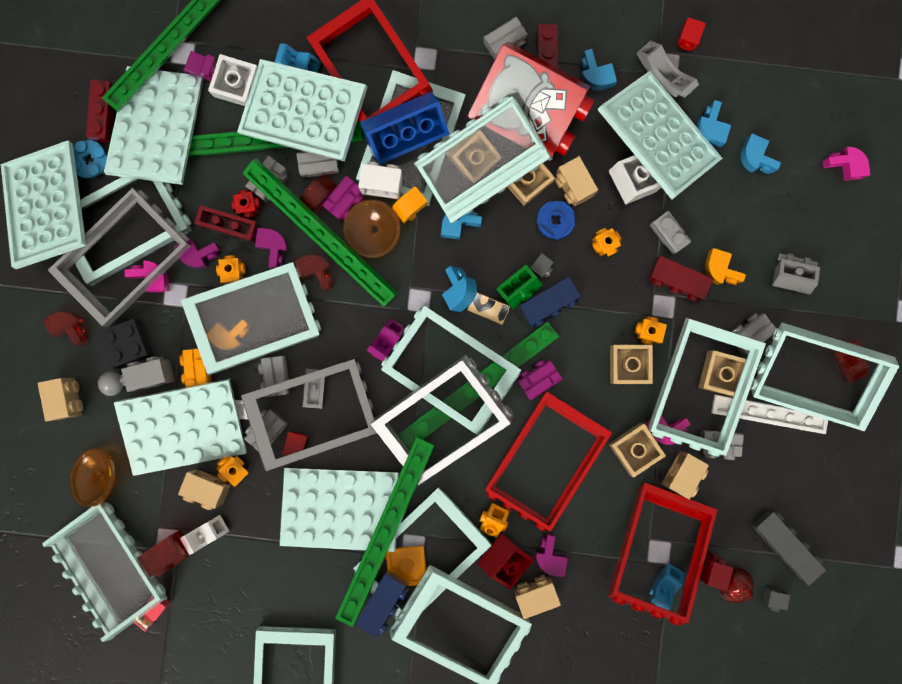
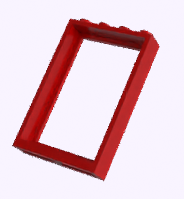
M374 0L359 1L306 37L330 75L341 78L322 46L373 12L419 83L369 117H366L361 109L358 116L360 122L431 91L433 92L431 85Z
M545 391L484 488L487 491L486 495L495 501L497 498L503 501L502 505L511 511L513 508L519 511V516L526 521H529V519L536 522L535 526L545 532L547 529L551 532L612 432ZM545 405L597 437L547 518L495 486Z
M647 483L639 486L608 597L613 598V602L624 605L626 603L632 605L631 608L633 610L651 612L650 615L658 619H662V617L667 618L669 623L681 626V624L689 623L718 510ZM644 500L701 521L677 613L618 591Z

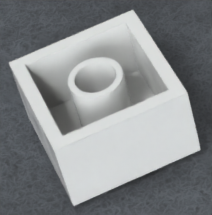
M220 54L208 91L213 97L246 106L257 65Z
M635 155L618 161L609 170L625 204L653 194L662 188Z
M376 162L362 164L359 189L365 195L400 199L403 183L402 170L398 169V166L390 164L387 167L379 166V163Z

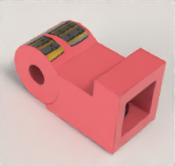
M154 596L149 599L147 604L155 599ZM167 599L163 600L134 623L146 632L171 602Z

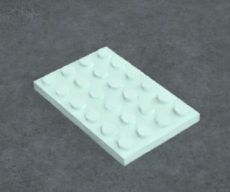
M260 59L237 132L241 135L345 162L367 86Z
M157 70L119 113L117 112L104 173L112 176L183 185L203 79L191 74Z
M651 71L644 74L598 108V111L671 199L675 198L722 159Z
M68 140L1 164L11 267L19 269L86 246L73 143Z
M230 379L114 402L133 476L221 459L224 456H236L247 453Z
M284 468L280 546L366 550L396 484L399 473ZM396 534L388 550L389 552L396 551Z

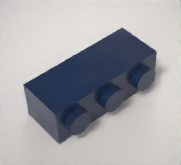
M567 277L523 303L518 308L529 326L534 324L535 327H538L545 322V317L551 315L553 318L562 312L560 308L566 305L570 308L578 303L577 298L581 297L570 277Z
M391 571L385 573L355 625L375 638L379 634L383 635L389 626L387 623L390 617L393 618L399 609L397 606L400 599L403 601L409 590L407 587L409 583Z

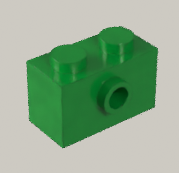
M524 265L496 289L514 310L522 302L529 300L533 293L543 285L531 269Z

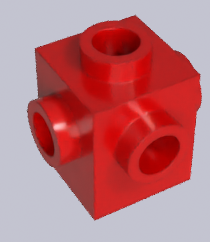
M241 190L238 191V194L233 195L234 201H231L233 212H236L238 216L248 219L260 214V200L253 192ZM247 201V204L243 206L242 202Z

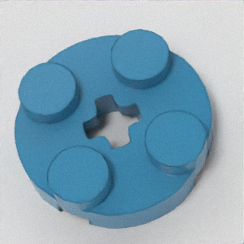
M78 141L73 147L77 175L85 179H95L99 175H103L108 155L105 148L95 141ZM91 155V158L94 160L86 165L85 158Z

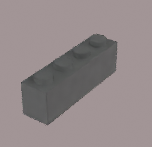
M767 510L751 526L803 583L810 586L826 571L822 566L823 561L817 555L813 556L809 552L810 547L803 540L799 541L797 539L796 531L791 526L787 527L783 523L784 518L777 511Z

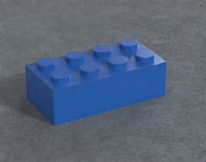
M432 91L360 122L372 156L379 165L449 135L439 100Z

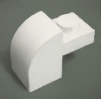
M219 515L180 539L189 555L228 533L229 530Z

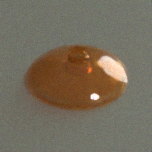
M366 200L356 204L348 212L344 221L343 231L347 244L358 255L367 258H378L388 254L396 246L400 237L401 226L396 212L389 205L377 200ZM373 226H377L378 231L376 233L372 231Z
M90 449L82 453L76 460L70 475V490L74 500L79 505L96 507L103 503L110 495L114 487L116 472L114 462L107 452L101 449Z

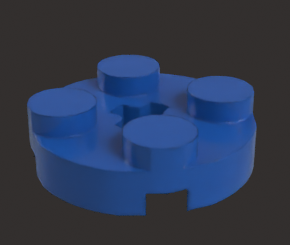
M551 201L544 204L537 215L536 223L540 232L547 238L554 240L566 237L575 226L573 209L563 201ZM560 216L559 221L561 223L559 225L557 223L555 225L552 224L553 220L551 217Z

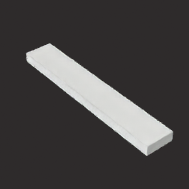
M714 394L711 413L726 416L732 397ZM748 400L745 401L740 415V419L826 434L828 420L786 407Z

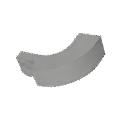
M650 40L637 52L647 72L651 71L672 96L677 97L681 95L686 97L699 85L696 78L684 74L672 64L662 45Z

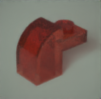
M323 175L318 180L312 181L299 199L316 214L323 207V202L338 185L326 175Z
M307 255L294 260L303 280L317 275L324 292L332 289V278L329 273L326 274L325 272L332 269V267L324 258L318 255Z
M56 312L42 320L51 337H60L67 333L74 346H82L87 343L86 333L79 327L85 321L77 314Z
M859 339L847 342L850 344L863 347V344ZM834 351L836 362L849 383L867 376L870 366L865 359Z

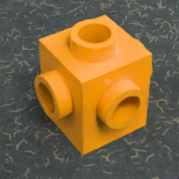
M604 228L596 232L597 236L592 239L594 242L592 245L596 253H599L600 256L607 254L609 257L618 252L617 248L621 246L620 242L622 240L617 231L614 232L613 228L607 231ZM609 238L611 244H606L605 239Z
M235 255L224 256V259L218 260L219 265H216L217 276H220V283L225 285L243 279V274H245L246 270L242 260L236 258Z
M647 316V319H642L641 322L637 323L635 333L643 344L663 343L667 324L659 323V319Z
M231 455L228 457L224 456L217 463L219 465L216 468L219 471L217 476L224 483L229 481L234 487L248 472L242 467L245 463L238 456L235 458Z
M492 503L488 511H483L479 519L482 522L479 530L497 538L499 533H504L507 528L508 522L506 520L509 511Z

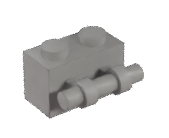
M779 253L777 260L780 262L774 270L772 286L811 294L819 281L820 267H817L818 262L811 261V258L804 257V259L794 257V254L787 253V255Z

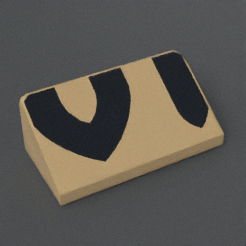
M476 293L474 301L467 310L503 325L510 306Z

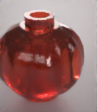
M734 568L728 590L719 589L721 597L729 603L749 601L754 594L752 592L754 583L751 574L745 569Z

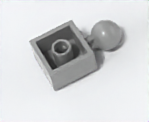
M155 356L147 358L146 363L137 361L127 364V368L121 369L122 375L114 371L105 372L98 380V388L103 394L114 396L122 391L123 386H126L127 392H136L176 381L170 359Z

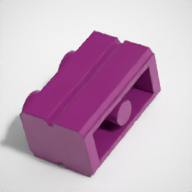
M345 176L323 202L322 206L341 222L343 219L347 220L353 212L351 209L355 204L357 206L360 205L365 197L361 193L359 186L349 177Z
M543 359L535 364L536 369L531 372L526 370L519 375L520 379L517 382L529 400H532L563 380L550 360L546 362Z

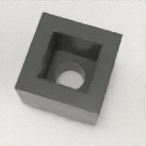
M541 253L530 269L538 278L541 279L543 276L547 278L554 269L551 267L554 262Z
M765 587L763 603L768 606V609L780 612V609L787 610L790 595L785 591Z

